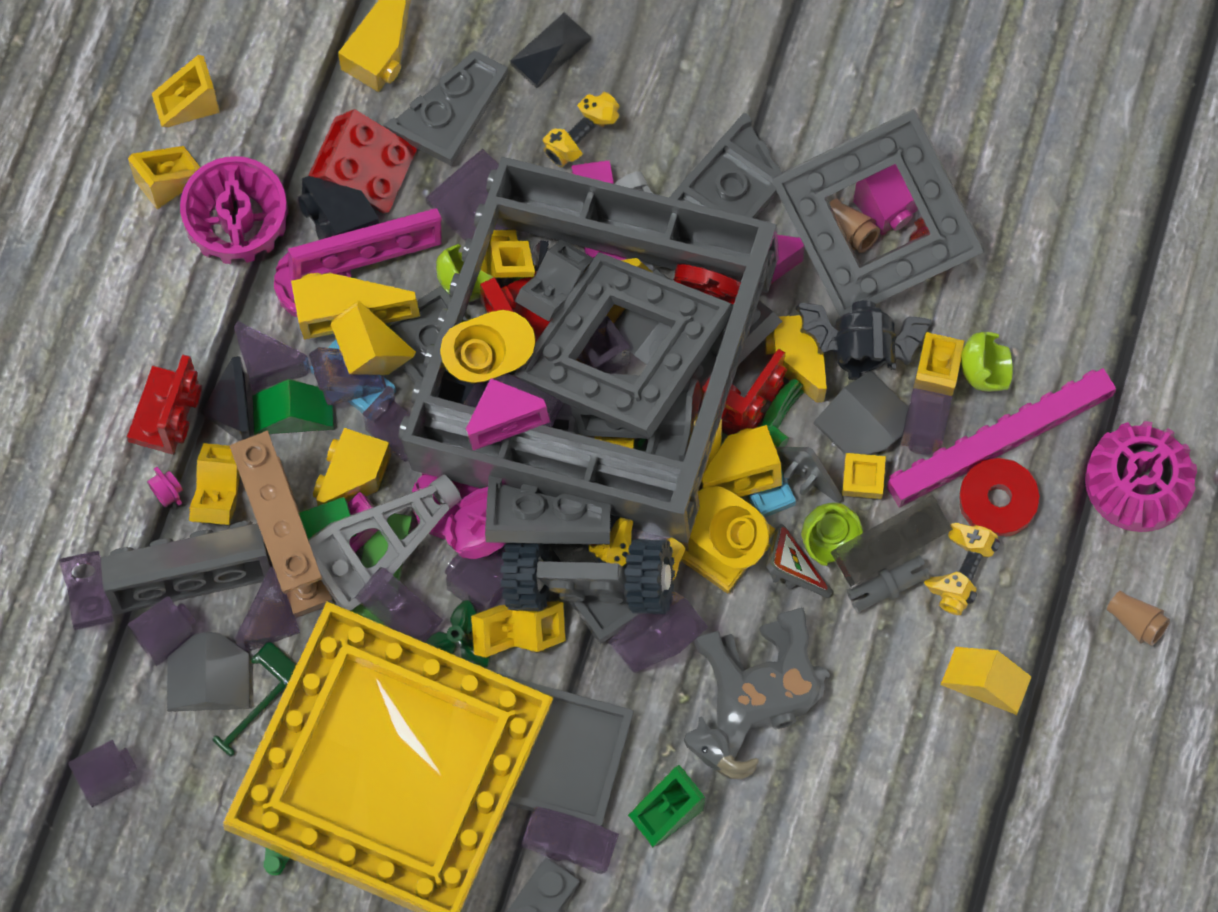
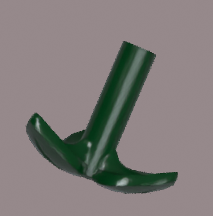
M470 600L462 601L454 609L450 617L452 626L447 630V633L436 632L430 635L424 642L452 655L456 648H460L462 659L483 668L488 667L490 664L491 656L485 658L474 655L473 639H468V635L472 633L471 616L478 614Z

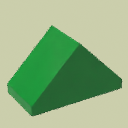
M287 379L252 395L254 435L266 431L269 434L334 430L332 390Z
M678 765L628 816L650 845L655 847L704 811L705 796L681 765Z

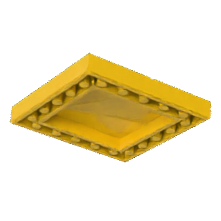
M327 601L223 821L224 830L414 912H461L552 706L553 697Z

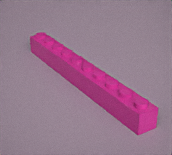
M1104 368L1095 371V369L1082 376L1083 379L1077 382L1072 380L1061 387L1062 390L1056 393H1046L1040 398L1039 402L1033 405L1032 403L1023 405L1016 414L1002 416L997 420L998 423L991 427L985 425L979 428L975 435L969 438L964 436L958 439L954 446L948 449L946 447L940 448L933 453V457L927 460L924 458L917 460L911 465L912 468L904 472L902 469L894 472L888 480L887 489L897 506L901 508L968 473L972 467L983 460L994 459L1112 398L1116 390L1115 385Z

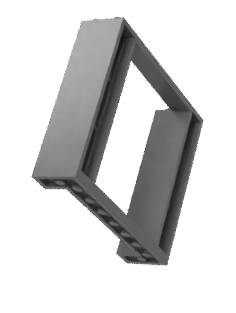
M501 157L497 170L492 169L489 174L486 191L489 194L485 204L480 203L476 210L474 226L477 228L473 239L468 238L464 244L462 252L464 264L461 273H455L452 278L449 295L452 298L448 309L443 308L440 312L437 322L439 335L436 344H430L424 360V366L427 369L423 381L417 380L413 388L411 400L414 406L410 417L405 416L400 425L399 439L402 440L404 454L407 455L411 469L436 477L444 474L451 481L477 488L488 487V476L502 478V485L521 489L523 484L538 487L539 494L557 497L565 493L610 504V515L633 521L632 529L666 538L672 537L677 541L688 543L700 507L698 489L761 292L768 293L779 259L777 224ZM496 223L499 226L558 241L563 240L570 244L630 259L638 258L642 262L674 270L679 264L696 266L741 282L683 462L544 425L473 451L466 427L476 408L436 398L446 369L442 362L440 347L442 338L448 330L462 323Z

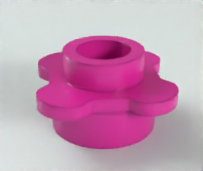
M156 466L153 469L156 475L147 481L148 486L164 507L169 506L173 502L180 506L182 502L179 499L178 493L183 488L170 471L163 474Z

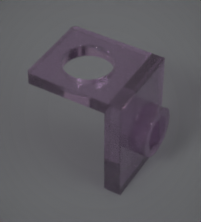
M387 386L363 412L365 430L373 437L389 442L390 450L401 460L407 462L408 458L404 454L402 440L399 439V429L405 416L410 417V414L395 402L394 389Z
M93 551L59 559L68 590L73 629L79 630L113 622L112 607L103 589L100 552ZM81 564H88L95 568L93 575L87 578L75 577L72 574V570Z

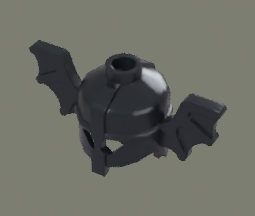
M872 301L854 302L852 304V311L838 317L834 327L828 320L822 305L800 303L796 307L802 319L800 332L814 339L818 347V354L822 355L825 352L834 351L837 364L848 372L849 380H857L860 378L861 373L877 369L887 363V368L896 370V359L901 360L905 365L911 363L915 350L923 347L925 334L932 322L928 318L909 316L903 321L900 333L897 336L895 334L894 320L888 314L881 312V309L877 308L876 304ZM864 356H868L862 363L859 361Z

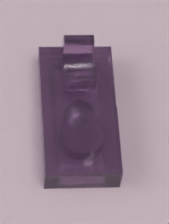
M379 567L354 597L386 627L424 643L443 621L383 567Z

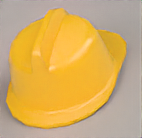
M506 310L489 312L459 323L448 330L442 338L440 347L442 362L449 373L462 381L477 383L494 379L526 364L533 354L535 346L534 331L528 321L516 312Z
M714 486L699 490L700 507L690 537L698 546L733 569H746L755 565L771 546L768 543L770 529L766 518L751 504L723 487Z

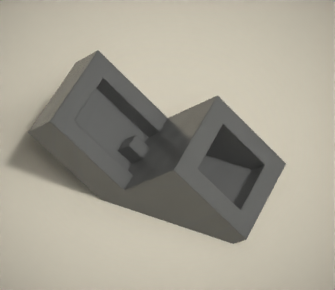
M560 240L547 251L535 277L520 289L515 302L545 320L550 321L594 258L567 242Z

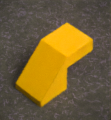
M494 230L481 266V271L495 278L534 277L535 270L529 242L518 241L516 230Z
M203 443L197 459L196 491L189 507L190 522L230 525L236 508L240 473L229 445Z
M547 602V607L543 611L508 610V607L505 605H499L471 616L474 655L486 658L514 646L539 652L566 641L563 602Z

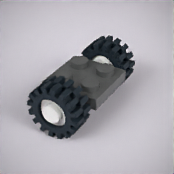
M632 540V545H629L628 548L629 555L626 557L628 566L624 569L619 563L552 562V555L549 554V544L506 543V552H503L502 555L504 566H501V573H503L501 587H504L502 597L505 599V606L508 607V610L543 611L547 607V600L550 598L549 590L560 595L562 600L576 602L584 601L585 595L599 596L601 601L614 603L623 602L624 596H626L631 613L667 614L673 600L671 593L674 592L673 578H675V570H673V549L667 540Z

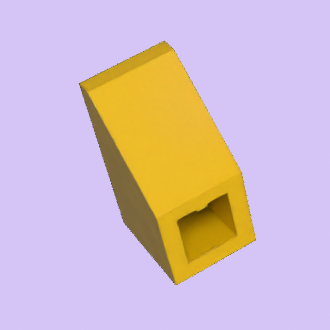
M343 428L340 439L334 438L330 444L327 454V461L330 462L326 475L320 474L315 483L313 497L317 498V505L319 506L342 497L348 503L359 492L365 496L377 492L391 458L389 442Z

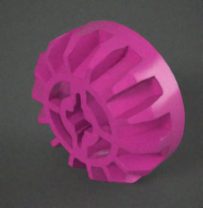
M229 156L203 165L190 177L181 195L180 212L190 242L192 244L195 243L204 256L208 258L211 256L220 257L223 263L231 264L232 259L244 258L246 263L254 261L255 254L263 250L269 253L274 248L276 238L283 236L285 233L288 206L284 188L279 178L270 168L251 158ZM249 198L259 204L263 213L253 214ZM234 201H236L238 207L236 224H234L232 218ZM216 206L218 217H210L213 208ZM254 221H263L259 232L253 238L245 241V234L251 230ZM220 224L224 232L229 234L231 243L217 237L210 225Z
M1144 421L1140 426H1131L1129 422L1124 423L1116 431L1104 434L1091 454L1085 473L1087 493L1098 513L1111 524L1133 532L1155 531L1173 523L1185 511L1196 488L1197 466L1192 463L1189 457L1191 451L1186 443L1181 445L1174 438L1175 432L1167 428L1165 431L1153 428V422ZM1144 443L1154 445L1157 448L1153 452L1141 451L1134 454L1128 447ZM1123 453L1129 460L1120 480L1117 472V461L1120 454ZM1167 458H1169L1172 465V478L1168 485L1160 479ZM1152 467L1149 476L1143 475L1141 478L1138 477L1133 481L1135 473L1141 474ZM1156 486L1161 490L1158 493L1152 494Z

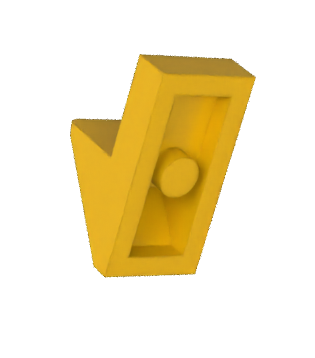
M926 332L913 392L946 400L952 399L957 382L964 340Z

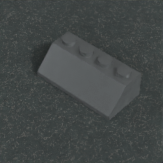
M241 521L232 524L228 530L215 533L212 530H200L192 533L189 536L190 538L178 541L170 538L159 539L150 543V547L137 550L131 547L118 548L111 551L109 556L101 557L103 589L114 614L274 580L268 551L258 523L253 524L251 521Z

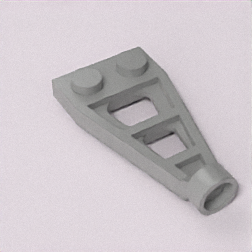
M441 475L425 488L332 522L308 539L322 576L321 581L339 607L351 611L379 591L445 513L462 500L459 491L446 475ZM433 494L440 503V505L434 502ZM405 507H412L419 517L420 523L409 535L400 540L388 524L387 519L390 515ZM375 528L380 530L388 542V548L375 566L366 568L350 547L349 542L354 534Z

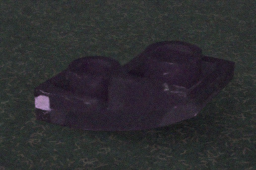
M535 807L521 846L557 862L566 859L601 875L608 870L619 834L564 813Z

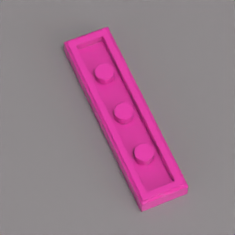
M437 208L288 248L289 276L291 280H297L310 273L337 274L441 245V215Z

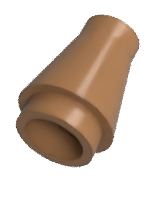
M838 199L830 201L829 204L852 250L856 249L860 253L867 251L876 242L880 234V228L876 226V220L843 204Z
M1122 591L1115 594L1107 607V611L1113 614L1140 644L1146 642L1153 646L1162 637L1170 623V619L1164 616V610L1128 596Z

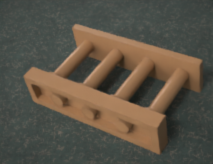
M268 431L229 445L283 594L286 593L295 618L324 608L327 601L333 604L329 591L321 581L322 576L298 514L300 511Z

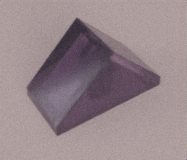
M237 321L234 330L252 391L276 385L287 379L294 380L307 376L310 371V365L306 354Z

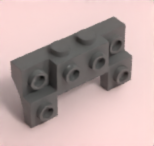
M610 374L631 384H634L640 376ZM691 377L650 439L542 393H539V398L544 399L550 420L544 426L582 436L649 439L646 449L647 453L683 462L694 430L693 424L703 393L698 378Z

